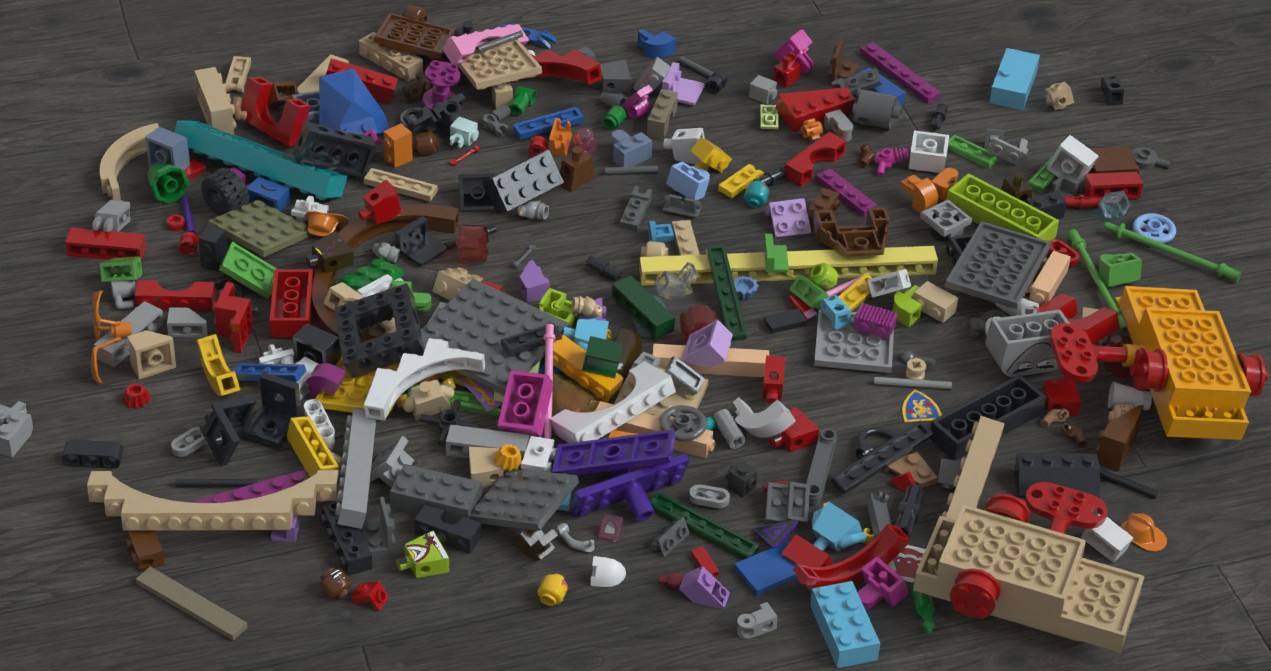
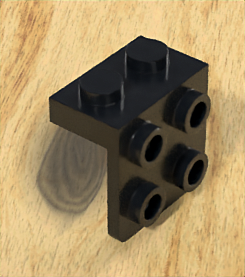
M424 216L395 232L396 248L419 266L427 264L447 251V247L428 234V219Z

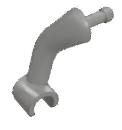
M561 523L555 529V532L558 534L557 537H561L569 547L584 552H592L594 550V540L577 541L571 538L568 534L569 527L566 523Z

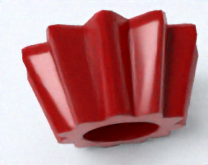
M139 383L128 385L122 396L123 404L128 405V408L134 407L135 409L145 407V404L150 403L149 399L151 398L144 385Z

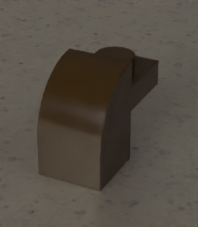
M525 529L513 541L524 554L535 561H539L555 549L553 546L555 543L552 540L558 534L554 529L547 534H544L541 530Z

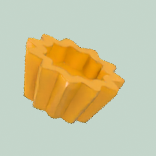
M512 444L501 446L495 452V457L493 458L496 461V466H501L502 470H518V466H521L522 463L520 450Z

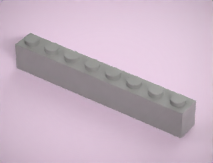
M353 408L352 416L348 415L346 420L344 452L340 470L341 477L338 489L341 490L338 491L336 502L340 503L336 505L335 515H338L337 524L362 529L367 511L376 419L367 418L365 410Z

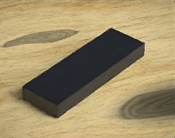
M551 323L554 325L555 341L561 340L562 333L554 323ZM546 325L501 339V346L509 356L543 346L546 343L544 341Z

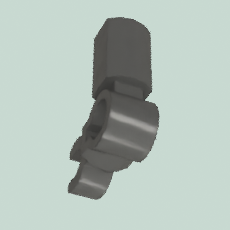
M503 104L491 114H485L482 118L483 129L494 131L498 137H502V131L508 133V126L499 122L510 115V108Z

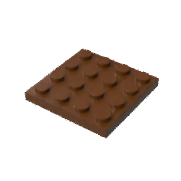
M389 13L377 31L374 43H378L382 47L390 46L398 51H409L414 55H425L430 59L436 60L441 59L444 52L442 48L447 43L446 41L454 35V29Z

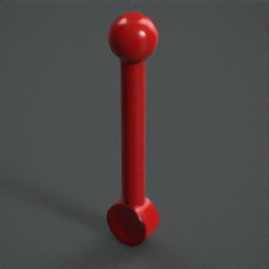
M476 145L472 150L459 158L450 160V165L454 167L462 159L474 152H479V146Z

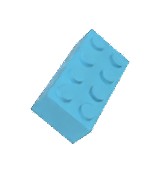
M853 582L813 588L810 606L836 667L842 668L877 661L880 642Z

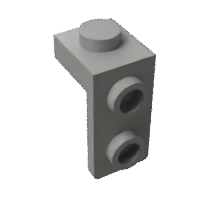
M993 137L986 151L1018 165L1020 160L1025 158L1028 153L1026 148L1028 141L1021 138L1015 147Z

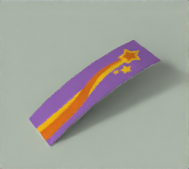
M463 374L455 377L476 396L487 412L502 405L499 401L494 400V393L489 387Z

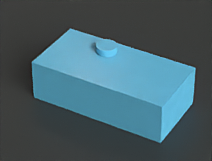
M1006 48L992 85L990 103L1024 110L1038 70L1040 55Z

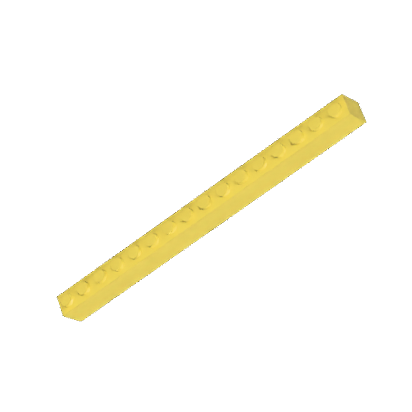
M934 246L885 248L883 255L846 257L836 250L787 251L789 266L787 273L766 272L764 252L727 254L734 281L736 277L741 278L742 276L752 277V280L757 281L796 280L799 274L810 279L812 268L820 263H827L838 273V278L862 277L866 273L871 277H878L903 269L907 270L908 275L936 274L938 263ZM707 255L640 257L639 273L641 286L714 283Z

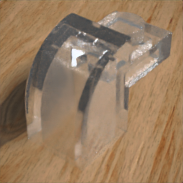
M689 262L685 264L677 275L664 271L654 283L658 295L669 300L688 297L693 293L691 284L696 281L698 274L694 264Z

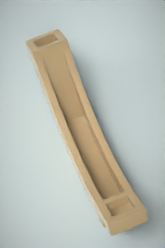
M158 123L140 127L125 134L105 152L100 164V179L102 192L107 193L108 197L112 196L113 200H121L117 176L126 163L134 157L147 152L145 136L159 127Z

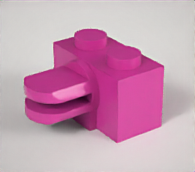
M803 29L790 37L773 53L780 63L783 56L789 57V52L795 54V62L801 65L800 72L802 74L807 73L814 67V62L806 53L809 50L808 46L813 42Z
M875 557L861 569L866 585L857 593L865 610H869L881 599H884L894 607L908 595L905 580L878 557Z

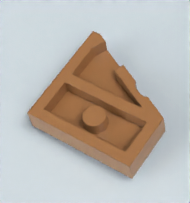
M918 452L906 455L884 469L886 472L891 470L899 475L910 471L916 484L920 485L921 489L936 484L938 477Z

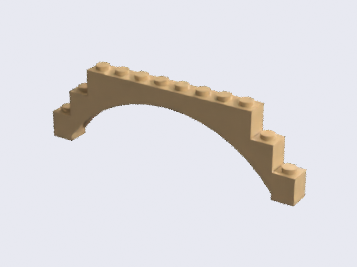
M318 470L317 474L285 490L258 498L225 503H187L157 498L123 484L112 475V471H91L87 488L89 502H104L106 516H121L123 531L291 530L293 515H314L317 501L337 500L339 474L338 470Z

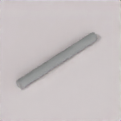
M874 377V385L952 389V382Z

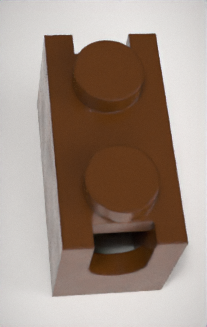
M128 530L129 537L125 538L128 550H132V562L134 565H138L140 572L145 571L150 566L157 568L165 565L163 550L155 530Z

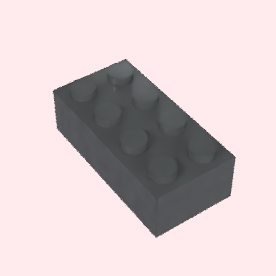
M404 464L390 491L391 509L418 515L427 503L444 509L445 522L456 524L462 517L469 519L472 510L481 501L482 482Z

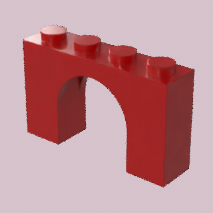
M262 77L248 78L241 105V111L247 112L244 122L257 127L258 131L267 133L270 138L282 142V145L286 147L296 145L304 121L307 122L311 106L300 99L286 100L282 117L277 124L271 118L268 110V101L273 83Z
M1060 294L1036 308L1037 313L1061 310L1070 324L1086 332L1092 344L1120 329L1118 312L1105 307L1087 317L1071 319L1078 315L1076 298L1065 294Z

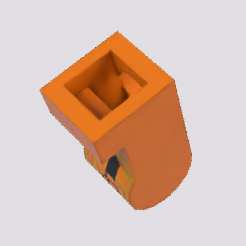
M945 168L931 181L937 190L938 198L944 201L947 199L948 190L957 183L958 171L956 169Z

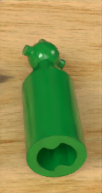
M913 582L911 584V591L916 614L924 620L922 623L924 632L932 634V630L935 628L932 618L935 612L933 598L931 595L914 591Z

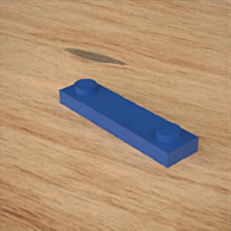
M577 107L513 124V131L520 140L552 131L555 118H560L561 126L567 127V121L571 125H576L584 122V116Z
M239 363L233 371H235L237 380L242 382L260 381V376L263 372L297 382L307 370L304 364Z

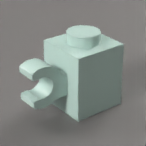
M458 117L450 126V145L458 142V148H461L463 145L470 146L473 141L477 140L479 135L477 123Z

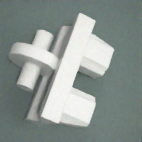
M308 196L306 201H296L295 207L291 210V215L296 216V220L303 223L307 221L304 216L306 212L327 213L329 206L316 203L313 196Z
M273 344L269 345V351L264 352L263 357L259 358V364H294L293 349L283 351L282 348L275 349Z

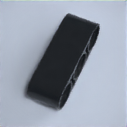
M69 440L64 447L62 462L70 467L115 469L120 466L124 448L120 443L113 441Z

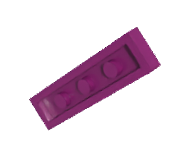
M831 168L816 175V181L825 188L838 192L839 199L861 216H867L868 208H877L878 205Z

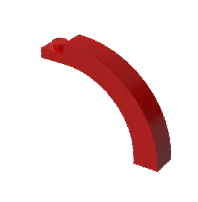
M886 524L882 531L866 547L848 559L825 567H810L797 564L793 572L798 576L797 580L807 586L811 592L813 588L850 581L856 585L864 581L861 570L875 557H878L888 565L911 540L900 527Z

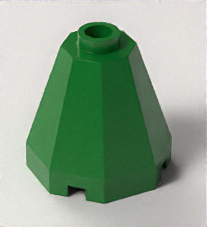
M155 164L147 172L154 197L165 203L171 204L181 199L185 194V187L188 188L189 186L186 173L181 168L169 164Z

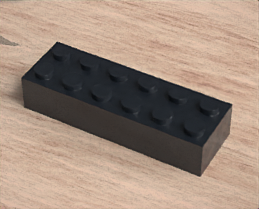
M1019 374L932 420L930 430L934 434L931 440L956 461L968 454L965 451L969 439L973 440L975 434L972 433L975 422L979 423L981 416L1004 423L1002 435L1043 414L1046 396Z

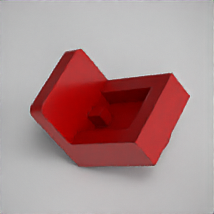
M375 581L362 582L357 585L350 598L354 604L371 602L375 610L378 611L382 609L389 595L381 583Z

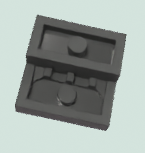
M768 482L764 522L780 523L796 519L798 524H806L808 522L810 485L790 482L789 485Z

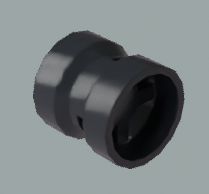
M715 71L706 80L705 88L711 94H717L728 83V78L725 73Z

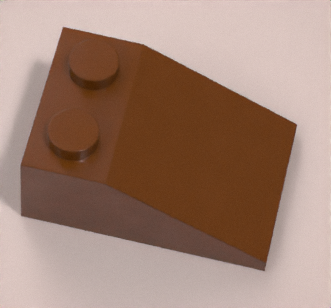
M1139 405L1109 422L1106 429L1100 431L1098 441L1101 443L1098 444L1095 454L1098 456L1099 465L1119 472L1138 434L1144 406Z

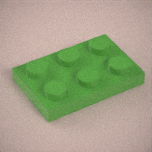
M232 242L227 249L219 270L267 299L272 294L274 269L277 268Z

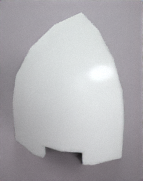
M593 557L591 586L612 587L624 580L626 570L621 563L606 557Z

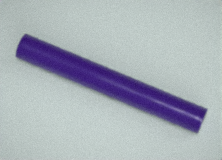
M182 196L181 203L187 231L195 233L188 197Z

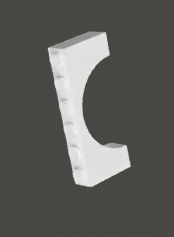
M644 361L629 370L635 388L628 397L618 404L600 411L588 413L573 412L567 409L550 418L555 435L568 443L597 440L675 393L671 375Z

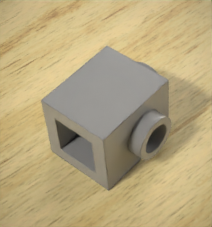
M758 75L750 83L749 98L768 104L777 95V82Z

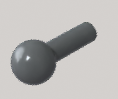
M904 351L900 356V360L904 364H907L913 358L923 360L926 366L934 367L936 364L935 359L915 356L912 351Z

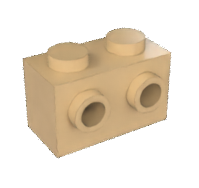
M928 281L914 292L913 299L922 304L921 311L942 323L956 312L958 297Z

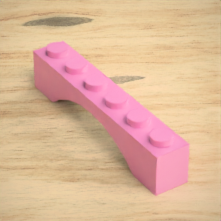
M509 24L502 28L486 29L483 32L476 31L459 37L452 36L446 41L447 43L442 49L451 63L460 64L464 63L474 53L478 45L518 31L523 32V37L518 39L523 46H525L529 39L519 24Z

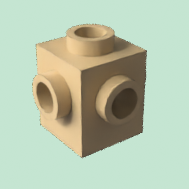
M1065 82L1056 83L1046 88V102L1055 110L1063 109L1067 105L1074 103L1071 88Z

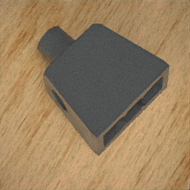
M626 60L601 64L602 79L591 85L601 84L604 93H631V76Z

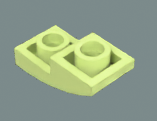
M760 105L761 129H778L776 105Z

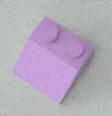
M719 320L708 324L689 335L681 361L687 364L710 368L717 364H722L727 358L733 334Z

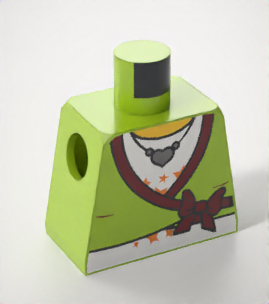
M434 531L406 543L405 557L396 559L400 571L411 568L417 578L449 572V557Z

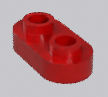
M1053 239L1049 241L1052 243L1048 254L1051 255L1055 251L1071 256L1069 267L1078 264L1079 253L1061 240Z

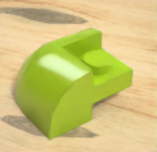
M549 288L540 301L539 309L570 323L569 328L574 329L579 314L572 312V302L566 300L567 294Z

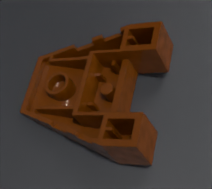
M886 207L868 208L866 225L838 226L832 210L814 211L812 229L816 240L846 257L883 255L890 217Z

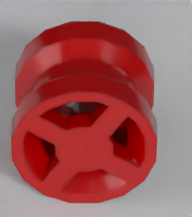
M542 136L532 137L528 147L529 155L533 156L539 152L546 151L547 140Z
M192 232L183 233L180 237L179 251L183 255H194L198 249V236Z

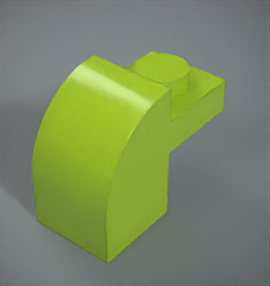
M917 285L906 290L904 294L897 291L894 295L892 311L897 312V321L907 327L913 325L921 316L922 304L913 299L914 292L920 288Z

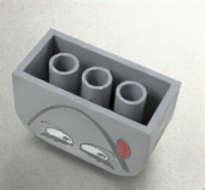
M1061 310L991 319L985 344L1002 372L1009 377H1016L1019 374L1023 376L1051 372L1059 369L1050 344L1049 336L1051 330L1058 324L1070 323Z

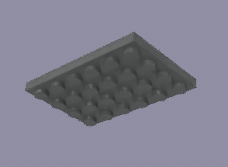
M981 221L948 276L945 287L1017 309L1049 252L1052 242Z

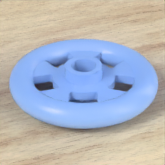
M1143 214L1133 222V231L1160 243H1167L1176 235L1174 223L1169 218L1160 214ZM1163 230L1169 231V233H1168V234H1164V233H1163Z

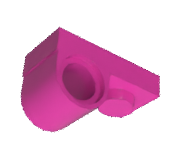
M650 85L637 91L622 104L630 118L635 120L650 111V105L647 101L649 98L648 94L653 91Z

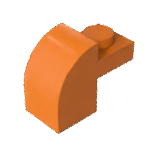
M913 174L901 181L900 187L913 196L912 208L919 213L938 204L937 190L928 178L921 180Z

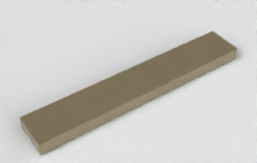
M151 566L136 578L137 585L233 641L248 628L247 622Z

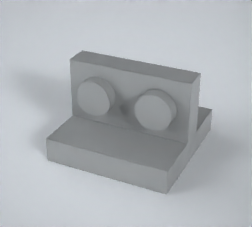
M401 436L379 452L371 465L370 483L379 477L392 488L403 465H412L414 459L403 451L408 442L404 436Z

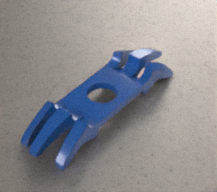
M510 22V23H506V24L497 25V26H495V28H496V27L502 28V27H505V26H507V25H509V24H511V25H514V24H513V22ZM521 27L524 32L530 34L527 37L529 42H533L534 45H543L550 50L551 45L546 40L555 44L557 42L556 38L546 30L537 31Z

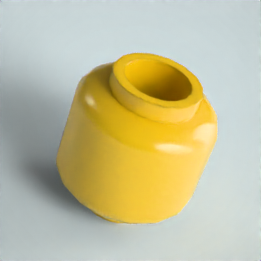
M559 574L546 575L537 590L540 601L548 606L560 604L568 591V584L563 576Z

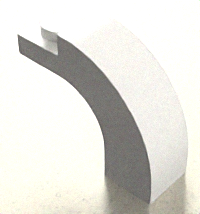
M739 397L733 402L737 408L735 412L738 415L735 421L756 437L766 438L777 435L796 421L790 411L778 400L760 413H753L751 408Z

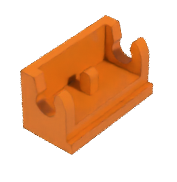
M555 118L549 138L551 155L567 156L572 138L569 121H567V127H562L560 118Z

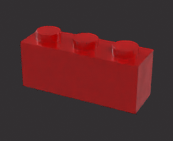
M1137 172L1085 174L1083 184L1086 196H1100V200L1141 198L1143 182Z

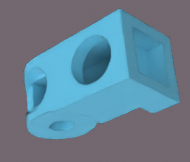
M837 295L820 300L821 310L832 321V327L835 330L851 325V309Z

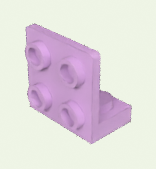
M673 62L662 82V89L678 92V102L695 105L705 84L681 78L679 63Z
M804 198L770 202L766 207V216H771L776 238L810 234L811 228Z

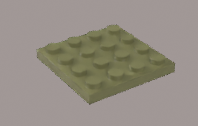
M260 200L208 221V225L226 229L227 238L262 257L312 236V234L308 233V226L283 214L278 209L272 208Z

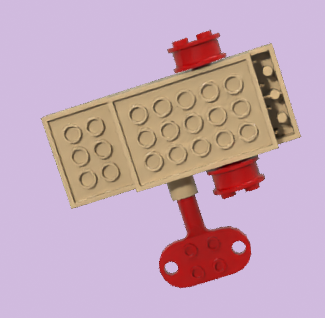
M1040 482L1029 487L1025 501L1012 495L997 493L988 499L985 510L963 504L957 520L940 516L916 571L913 590L951 601L953 608L957 612L970 617L984 619L992 615L1071 640L1083 641L1121 653L1141 593L1144 576L1082 558L1086 540L1065 534L1068 526L1093 529L1103 525L1107 517V507L1100 498L1057 484ZM1032 495H1037L1041 498H1034ZM1030 510L1034 514L1048 518L1051 521L1049 529L1029 524ZM1092 513H1099L1100 516L1093 515Z

